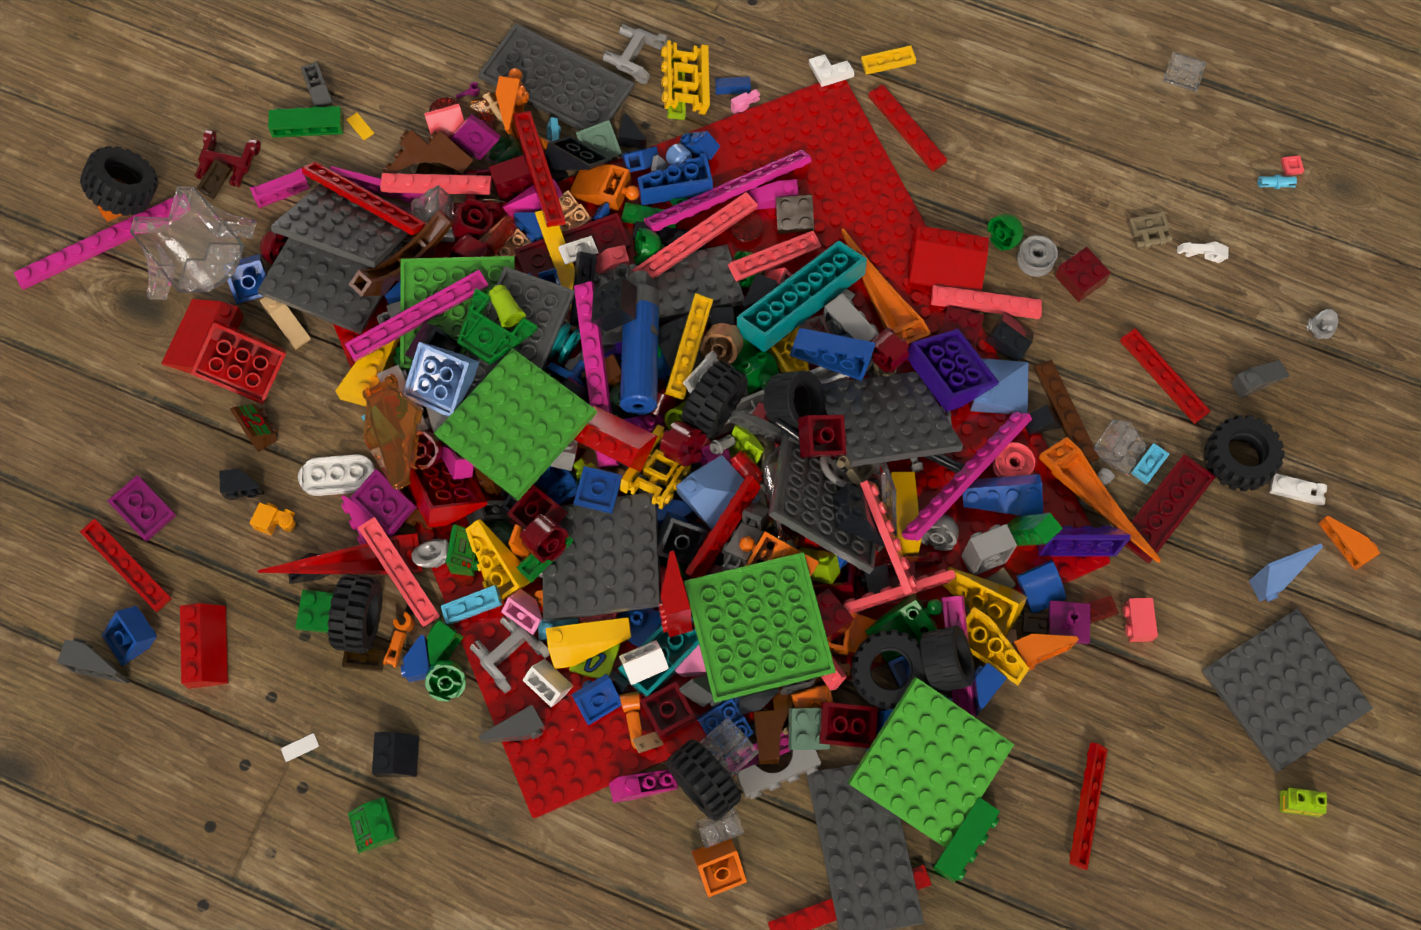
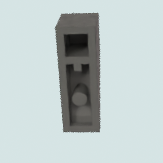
M315 62L300 67L314 106L326 107L331 104L332 100L318 63Z
M1278 360L1253 367L1238 374L1231 382V385L1241 399L1288 378L1290 375L1281 361Z
M533 705L478 737L482 743L529 740L530 738L534 740L543 734L542 731L546 729Z

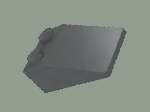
M74 638L73 641L65 639L57 661L58 664L71 672L129 684L130 680L103 656L93 650L92 645L85 644L86 641Z

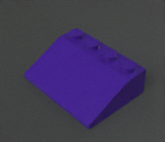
M959 329L911 343L907 360L946 412L966 405L999 384L997 378Z
M1063 526V529L1047 544L1037 545L1038 556H1117L1130 540V535L1119 528H1112V526H1102L1100 528H1093V526H1082L1081 528Z

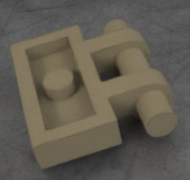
M1164 212L1129 219L1128 224L1133 238H1141L1140 241H1135L1136 248L1143 247V249H1146L1152 245L1158 244L1162 246L1172 242V235L1165 236L1164 234L1170 228ZM1156 234L1157 237L1149 239L1148 235Z
M846 455L840 456L837 460V466L848 469L846 474L849 480L858 488L861 486L860 483L868 480L876 471L871 464L852 467Z

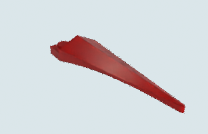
M418 534L389 537L411 573H421L422 567L416 565L412 561L411 556L413 550L419 546ZM368 543L257 571L258 573L388 575Z

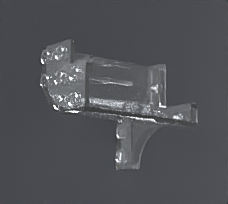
M177 186L169 218L134 216L130 233L142 247L147 260L149 282L146 296L149 300H167L171 284L178 293L209 292L219 287L236 272L245 247L239 238L252 239L257 222L254 219L234 216L219 210L207 202L195 187Z

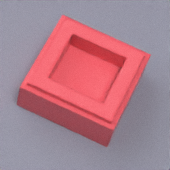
M1300 155L1283 157L1281 159L1285 176L1303 174L1304 167Z

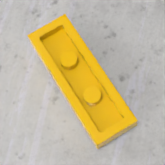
M906 46L862 56L861 63L865 75L916 64V57L912 46Z

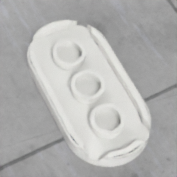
M360 454L318 457L308 460L300 468L298 481L302 489L313 496L355 493L376 468L370 459Z

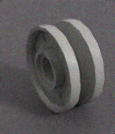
M1039 235L1030 236L1022 242L1017 254L1018 266L1024 273L1030 276H1044L1052 270L1058 257V250L1049 238Z

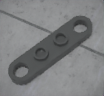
M734 409L730 413L729 420L732 423L747 429L752 434L762 435L765 439L768 438L770 441L781 445V439L785 432L774 424L755 415L751 416L746 411H739V409Z

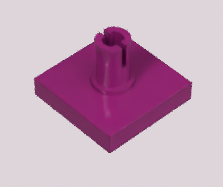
M471 114L455 131L451 140L478 160H481L499 140L500 135L488 127L485 121L479 120Z
M1050 601L1048 635L1077 636L1079 639L1077 644H1089L1090 604Z

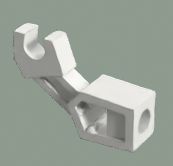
M1216 241L1206 244H1192L1188 242L1177 246V253L1186 252V257L1205 254V259L1220 263L1228 259L1229 247Z

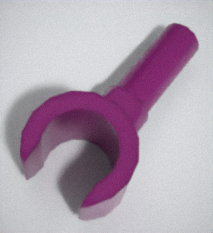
M472 82L469 89L456 94V98L458 99L470 94L478 96L480 93V88H477L478 83Z

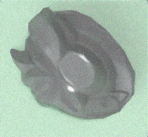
M1332 309L1321 311L1313 319L1309 318L1306 330H1311L1310 333H1313V337L1317 340L1331 338L1337 329L1339 321L1337 313Z
M432 539L419 545L411 554L412 561L416 565L426 568H438L445 564L449 547L447 539Z

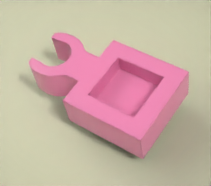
M755 89L749 94L745 92L731 99V111L733 114L744 112L749 107V104L759 101L760 93L758 90Z

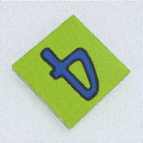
M620 644L576 666L570 667L569 671L593 679H598L605 674L609 676L612 672Z

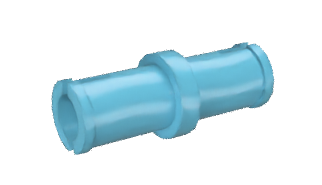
M1275 175L1274 177L1259 176L1261 180L1257 182L1259 188H1295L1296 185L1293 184H1297L1296 176L1281 177V175Z

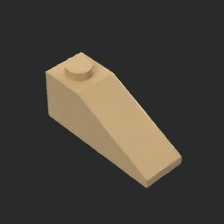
M267 297L260 300L265 311L295 350L311 340L287 305Z

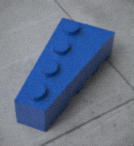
M706 152L700 154V157L692 159V157L686 159L682 164L670 165L666 170H657L638 177L641 205L666 202L673 198H691L713 189V180Z
M799 328L790 356L862 381L876 343Z
M1040 474L976 479L962 494L963 505L968 508L1020 516L1044 514Z

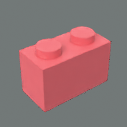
M1153 598L1128 599L1123 605L1122 611L1127 621L1125 634L1129 637V642L1154 641L1158 637Z

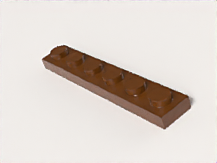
M1053 360L1035 365L1036 375L1062 424L1066 437L1081 449L1089 464L1098 461L1099 456Z

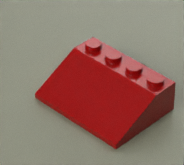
M917 225L911 240L909 283L929 287L937 285L982 292L989 237Z
M192 299L161 364L191 373L214 319L238 329L244 317L239 307L221 301Z
M214 319L190 374L260 404H264L286 356V350Z
M442 458L433 467L423 470L414 469L406 462L404 482L428 528L449 525L487 505L488 502L473 475L469 478L453 479Z
M674 551L669 553L661 591L662 603L658 604L662 628L664 632L668 631L669 637L693 631L691 608Z

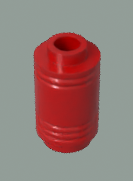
M741 450L730 459L731 465L744 480L747 475L753 476L757 482L763 479L761 476L763 471L746 452Z

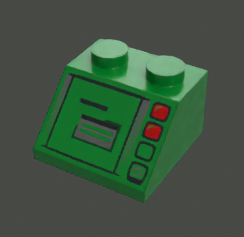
M453 524L446 564L451 574L475 576V571H478L477 564L479 562L476 553L472 552L466 528Z
M385 797L364 803L348 813L359 854L399 840L389 801Z

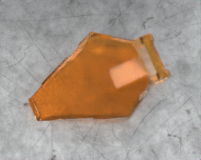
M390 374L385 377L384 381L362 391V395L366 399L363 440L392 488L398 490L411 484L409 480L411 467H415L419 437L415 436L417 424H421L423 409L399 390L396 376Z

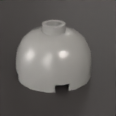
M943 514L923 535L921 542L926 546L928 544L934 546V550H951L957 543L959 536L957 523L948 515Z

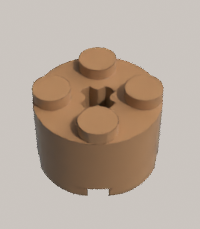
M726 323L712 325L700 344L702 357L705 359L708 353L715 351L719 361H724L731 365L743 347V338L739 328Z

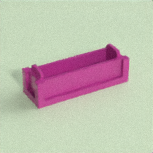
M301 168L280 178L250 188L259 208L310 189Z

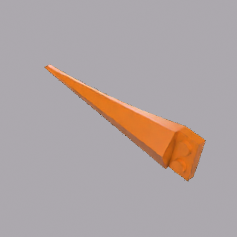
M842 228L841 233L846 245L867 258L845 229ZM867 258L866 272L861 278L884 330L887 327L891 328L900 340L904 339L907 341L909 346L912 342L930 337L931 332L924 320L894 290Z
M1066 437L1040 454L1039 459L1052 470V475L1114 527L1128 533L1133 543L1157 563H1160L1161 558L1117 505L1077 445Z

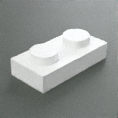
M592 236L558 247L565 265L576 261L577 252L581 251L594 255L599 253Z

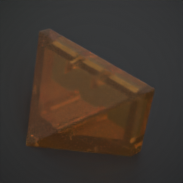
M495 93L490 94V96H491V98L493 99V101L496 102V101H497L496 94H495ZM483 97L466 102L470 110L491 120L493 119L495 114L491 108H487L489 103Z

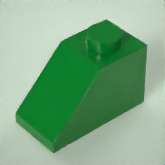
M440 620L431 627L430 633L427 636L430 665L437 661L448 660L464 638V636Z

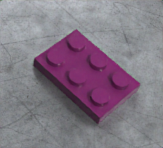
M377 469L371 473L350 497L371 519L375 517L389 536H392L417 508L405 494Z
M138 475L107 500L146 542L176 517L175 513Z

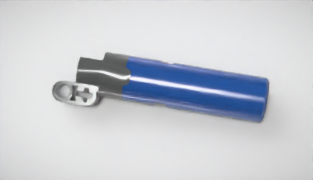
M621 264L614 270L613 280L623 277L637 286L636 319L624 324L622 327L620 406L628 413L643 415L657 408L659 292L655 289L654 279L646 271L633 272L626 264Z

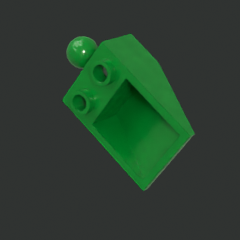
M743 338V347L731 365L746 375L748 379L746 389L749 394L759 387L765 389L768 381L772 376L779 373L775 358L768 351L763 352Z
M916 593L912 594L874 622L865 632L870 636L883 630H898L897 632L909 634L911 638H915L920 644L923 633L938 630L931 614H940L943 610V604L938 599H932L928 602L927 608H925ZM913 610L915 615L911 616L909 612ZM895 651L880 653L887 663L901 655Z

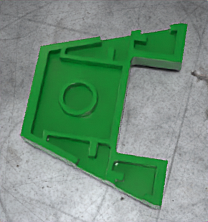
M476 288L457 343L463 349L491 365L512 348L538 330V326L523 317L513 332L502 328L481 314L491 301V298Z

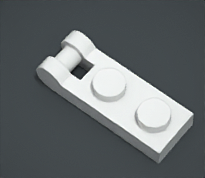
M715 351L708 353L705 359L683 382L690 394L709 367L719 361Z
M1275 474L1271 478L1269 493L1315 505H1325L1326 498L1324 493L1327 492V485ZM1311 491L1316 492V496L1311 495Z

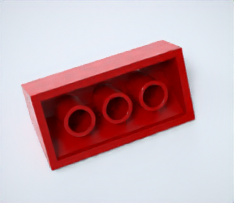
M593 406L597 414L574 440L641 472L658 436L601 408Z
M204 603L180 605L181 684L188 689L229 684L226 606Z

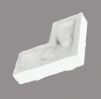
M825 54L809 59V66L821 87L854 77V70L848 60L831 65Z

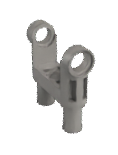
M622 24L619 34L630 38V43L620 56L606 50L603 61L615 65L618 70L632 75L637 82L646 84L650 79V74L644 70V67L633 62L644 44L661 50L662 46H665L667 40L670 39L664 34L654 35L641 28L634 29Z
M503 617L500 622L510 631L511 636L495 650L489 652L480 640L475 641L477 647L474 644L470 646V650L481 660V666L491 675L494 682L505 694L512 688L508 684L506 677L497 669V666L526 641L538 655L541 654L544 658L550 655L548 648L541 640L538 641L534 635L509 617L506 619Z

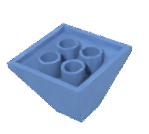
M419 342L402 397L449 417L463 401L474 380L479 362L464 355Z
M982 359L997 378L999 384L970 402V411L1001 414L1028 413L1029 362Z
M721 455L691 473L676 486L677 494L703 523L712 530L744 479ZM757 494L752 502L756 503L761 497Z
M1322 544L1269 563L1253 576L1249 582L1259 602L1263 600L1270 602L1279 597L1278 594L1286 588L1323 548Z

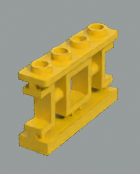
M667 40L665 46H662L661 57H663L661 71L664 72L661 86L664 87L662 93L664 109H668L669 106H672V109H676L678 102L691 103L692 111L696 112L698 110V114L705 115L710 106L708 45L702 44L700 48L694 45L691 52L677 50V43L671 44V40ZM697 58V65L688 64V61L695 62ZM671 59L681 60V63L674 62L672 65ZM678 72L691 73L692 82L679 81ZM698 88V95L689 94V91L696 92ZM672 89L681 90L682 93L674 92L672 96Z
M657 425L653 434L658 437L642 468L643 475L650 478L649 481L638 477L641 472L629 467L621 479L620 491L627 494L630 490L631 494L634 495L638 488L654 494L652 504H659L658 508L662 510L666 504L669 505L674 495L673 492L677 491L676 486L683 481L682 478L684 476L687 477L689 475L691 465L680 466V464L663 456L664 453L657 450L665 433V427ZM656 461L672 467L667 475L652 469ZM657 482L667 487L663 494V488L655 485Z

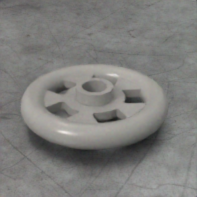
M840 456L834 457L835 460H832L830 457H820V467L831 482L842 488L846 484H853L846 474L848 469L837 466V460Z

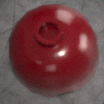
M268 231L261 239L259 246L263 259L273 265L288 237Z
M424 430L410 433L405 438L402 447L405 452L403 457L407 464L414 469L422 470L436 465L440 461L443 452L440 439L434 433Z

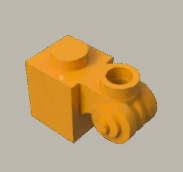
M259 502L249 524L255 530L271 536L278 524L283 531L291 532L296 526L294 520L295 513L288 509H284L282 512L271 503H266L265 505Z

